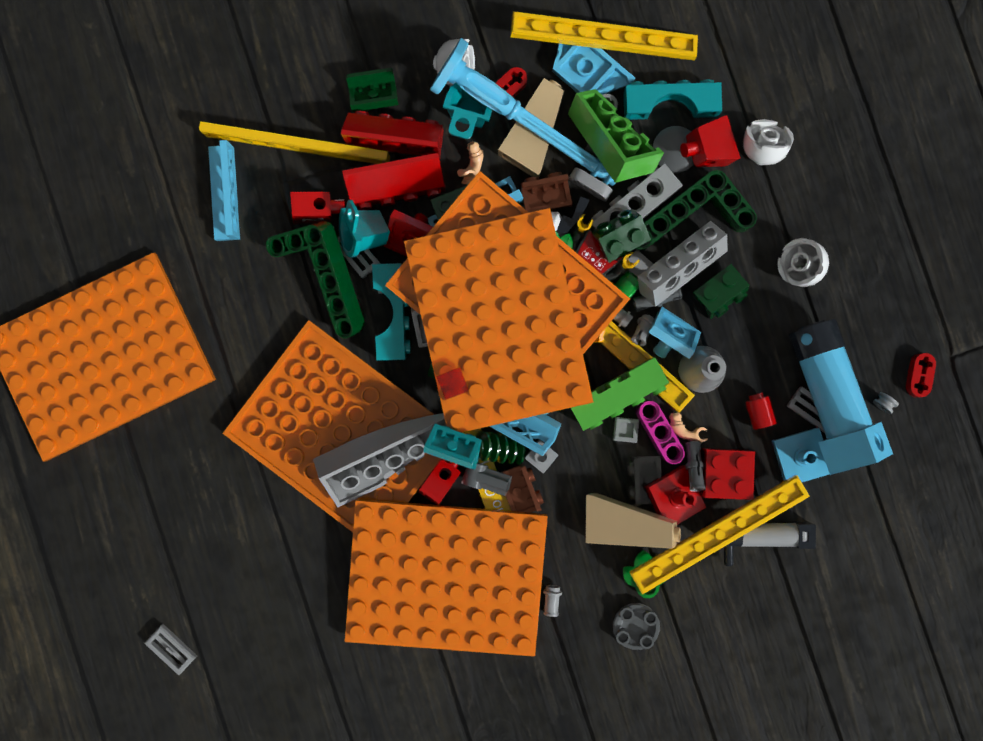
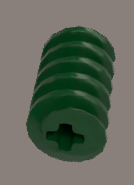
M484 430L478 431L475 435L476 438L482 440L478 459L481 458L482 461H487L489 458L490 462L498 460L502 464L506 461L510 465L513 463L521 465L524 461L525 446L506 435Z

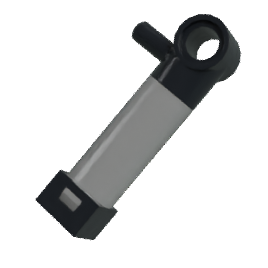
M712 521V522L707 523V524L704 526V528H705L706 526L712 524V523L715 522V521ZM810 522L764 523L724 546V565L733 566V547H796L799 549H816V525Z

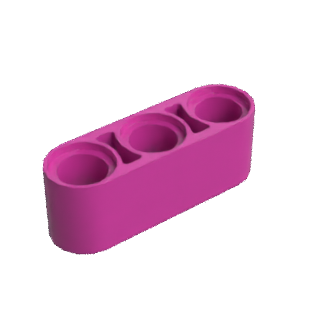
M644 401L638 404L636 408L637 417L662 460L670 464L680 463L685 455L684 449L660 406L653 401ZM646 405L652 406L654 410L650 418H646L643 415V408ZM661 425L665 428V435L658 439L654 432L656 427ZM671 446H674L677 450V455L673 459H669L666 454L667 449Z

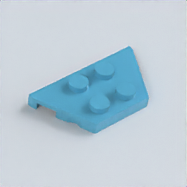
M559 44L552 72L577 93L596 89L602 95L608 94L629 85L635 80L632 74L602 49Z

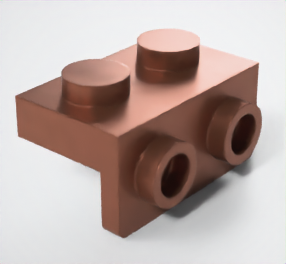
M555 172L549 174L548 178L539 179L538 177L525 179V182L521 183L520 187L524 209L530 213L547 208L556 210L571 207L572 200L568 185V174L562 175V172Z
M525 464L503 471L502 473L512 476L511 485L506 494L511 511L529 513L541 511L540 504L544 502L540 491H534L531 483L536 481L531 467L526 469Z

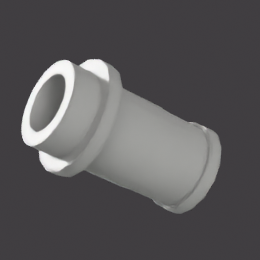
M621 309L613 320L619 324L618 327L622 326L625 328L633 318L630 315V311L627 313Z
M644 314L638 318V326L631 338L632 342L638 345L639 340H641L640 346L646 345L650 334L649 330L654 321L652 316Z
M546 585V589L543 590L545 594L543 614L549 617L559 616V596L562 595V591H560V586Z

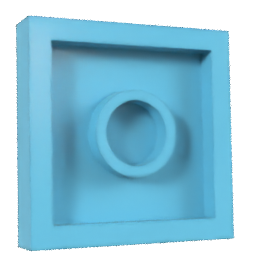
M661 307L657 312L649 330L650 334L660 340L653 351L661 358H666L669 351L673 348L690 359L695 353L701 334L699 330L664 307Z
M816 427L772 440L783 481L794 475H798L801 482H805L830 474L818 443L823 441L820 428Z

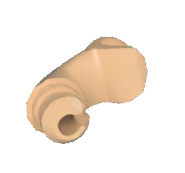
M475 141L467 145L470 155L468 167L457 171L459 177L464 176L462 184L468 185L478 174L482 166L483 150L479 148V144Z
M671 413L669 416L670 426L677 436L700 443L708 440V438H699V432L707 430L706 428L699 427L689 431L683 425V421H681V414Z

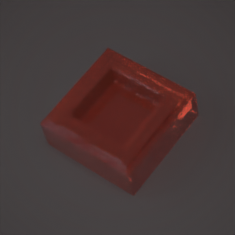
M460 367L436 376L445 400L469 391Z

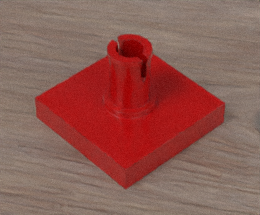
M394 209L388 224L390 230L389 238L384 247L407 257L404 241L425 237L433 226L428 225V218L423 214L418 213L413 218Z
M685 465L676 468L645 486L656 513L676 520L677 525L706 508L700 492H693L689 489L688 470L685 469Z

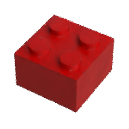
M701 448L702 462L705 463V468L703 469L705 490L699 491L702 497L754 500L755 451Z

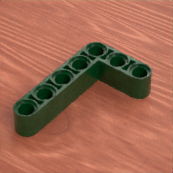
M713 170L646 221L645 226L651 240L646 242L644 246H639L632 251H645L709 200L730 227L739 233L753 227L756 223L757 215L726 174L720 170ZM710 178H714L718 181V188H714L710 185ZM693 192L697 193L700 196V202H694L690 194ZM724 197H730L733 200V207H729L724 203ZM672 207H679L682 211V216H674ZM739 215H744L747 218V225H742L739 222ZM653 222H661L664 230L656 231L653 227Z
M321 221L268 238L266 249L273 257H281L308 249L334 330L339 337L347 339L363 330L365 325L364 318L335 229L330 222Z

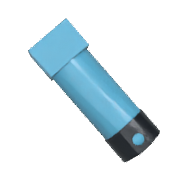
M836 319L815 322L789 334L795 356L800 363L827 438L818 443L830 475L878 463L891 456L893 452L882 422L872 423Z

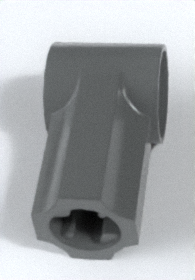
M477 463L476 469L466 467L461 483L472 488H483L506 496L511 485L512 476L489 469L487 465Z

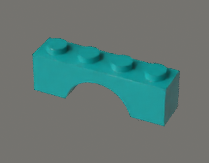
M681 80L676 82V84H667L666 81H656L653 84H644L640 81L631 82L629 85H626L623 92L624 118L626 117L629 120L648 119L652 109L657 104L667 100L681 102L687 106L694 118L718 117L722 112L721 82L714 83V80H702L700 83Z
M402 263L372 264L373 289L384 293L393 306V319L390 326L385 332L375 336L376 360H404L407 358V354H411V342L406 340V330H410V318L405 316V307L409 305L385 286L401 267Z

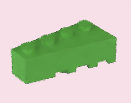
M596 89L576 93L568 115L614 182L654 173L664 152L659 147L654 149L648 143L649 138L644 133L639 135L631 127L632 122L626 117L619 116L616 113L617 108Z
M653 357L592 390L594 403L572 407L571 410L583 431L588 428L594 429L603 424L602 420L609 416L614 418L622 414L625 407L629 405L634 407L644 402V397L648 394L653 393V395H657L666 390L665 385L669 381L658 361Z

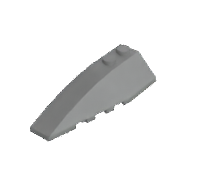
M444 413L404 421L376 430L314 458L313 461L318 478L336 506L340 507L382 487L387 483L386 479L394 473L399 475L406 470L404 466L414 459L418 461L425 456L423 452L424 446L434 424L446 426Z

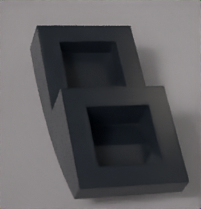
M580 197L572 218L565 215L562 216L556 231L560 237L568 234L575 227L579 218L583 215L589 199Z

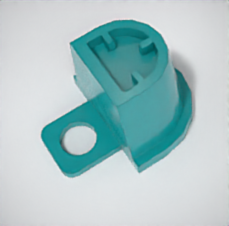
M457 83L450 87L443 104V108L447 109L452 118L449 133L463 139H470L474 127L482 128L485 121L489 122L492 114V109L476 100ZM456 122L468 124V130L464 132L458 131L455 127Z
M348 200L346 208H341L339 215V236L346 256L356 257L361 251L387 244L390 230L380 210H357L353 200Z

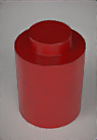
M763 392L750 395L749 401L745 403L753 430L777 424L769 396H764Z

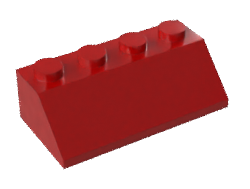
M355 111V113H348L341 129V135L347 145L415 156L438 153L440 159L444 130L443 125H440L435 120L417 122L416 119L411 117L394 119L388 114L371 116L365 111Z
M438 153L342 171L349 199L353 200L358 210H369L372 208V205L377 204L391 206L395 204V201L403 199L405 202H412L418 200L419 196L425 195L428 198L441 196V192H446Z

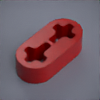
M514 67L504 74L496 84L502 89L506 88V92L514 98L525 88L527 74L522 68ZM513 75L515 77H518L519 75L522 76L520 84L518 82H515L513 85L510 86L513 80Z
M919 353L912 357L906 381V390L910 396L925 397L931 392L936 369V360L931 354ZM919 360H924L927 363V367L922 368V365H919ZM919 383L923 386V390L914 388V385Z

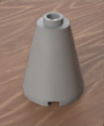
M697 346L695 353L690 359L684 355L682 356L678 373L680 380L687 388L695 392L706 393L716 389L722 383L726 373V364L723 357L715 349L708 346Z

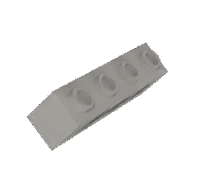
M663 164L660 168L656 167L654 173L647 174V178L640 183L638 180L627 189L629 191L627 195L623 198L619 195L609 203L611 208L605 213L600 210L591 218L594 221L590 228L591 231L595 230L599 224L610 221L611 215H618L622 211L631 210L628 205L629 200H636L639 203L640 208L635 211L644 219L683 186L666 164ZM647 186H655L658 191L657 195L649 194Z
M709 221L637 277L640 293L655 307L728 251L727 234L712 221Z

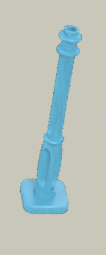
M460 38L430 88L433 93L439 94L447 81L452 84L456 82L463 90L482 104L506 116L508 120L513 119L578 162L589 170L590 175L593 177H599L606 185H615L614 180L598 158L521 106L520 101H516L492 80L465 66L466 62L462 60V57L468 47V42Z

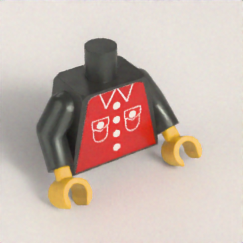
M585 214L581 215L577 222L578 226L571 235L573 241L572 249L610 282L617 281L629 271V268L635 267L640 262V260H637L635 263L629 261V256L633 252L628 253L625 257L621 256L610 263L606 261L598 241L593 237L590 230L594 222L593 219L590 224L586 225L582 222Z

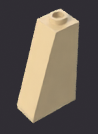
M544 78L525 109L554 129L564 90L561 89V85L556 81H548ZM516 121L498 149V156L528 175L539 178L549 143Z
M598 493L586 495V543L673 549L677 542H680L681 529L677 527L676 520Z

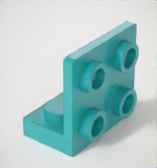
M434 424L423 452L470 469H476L482 440L471 434L455 431L448 426Z

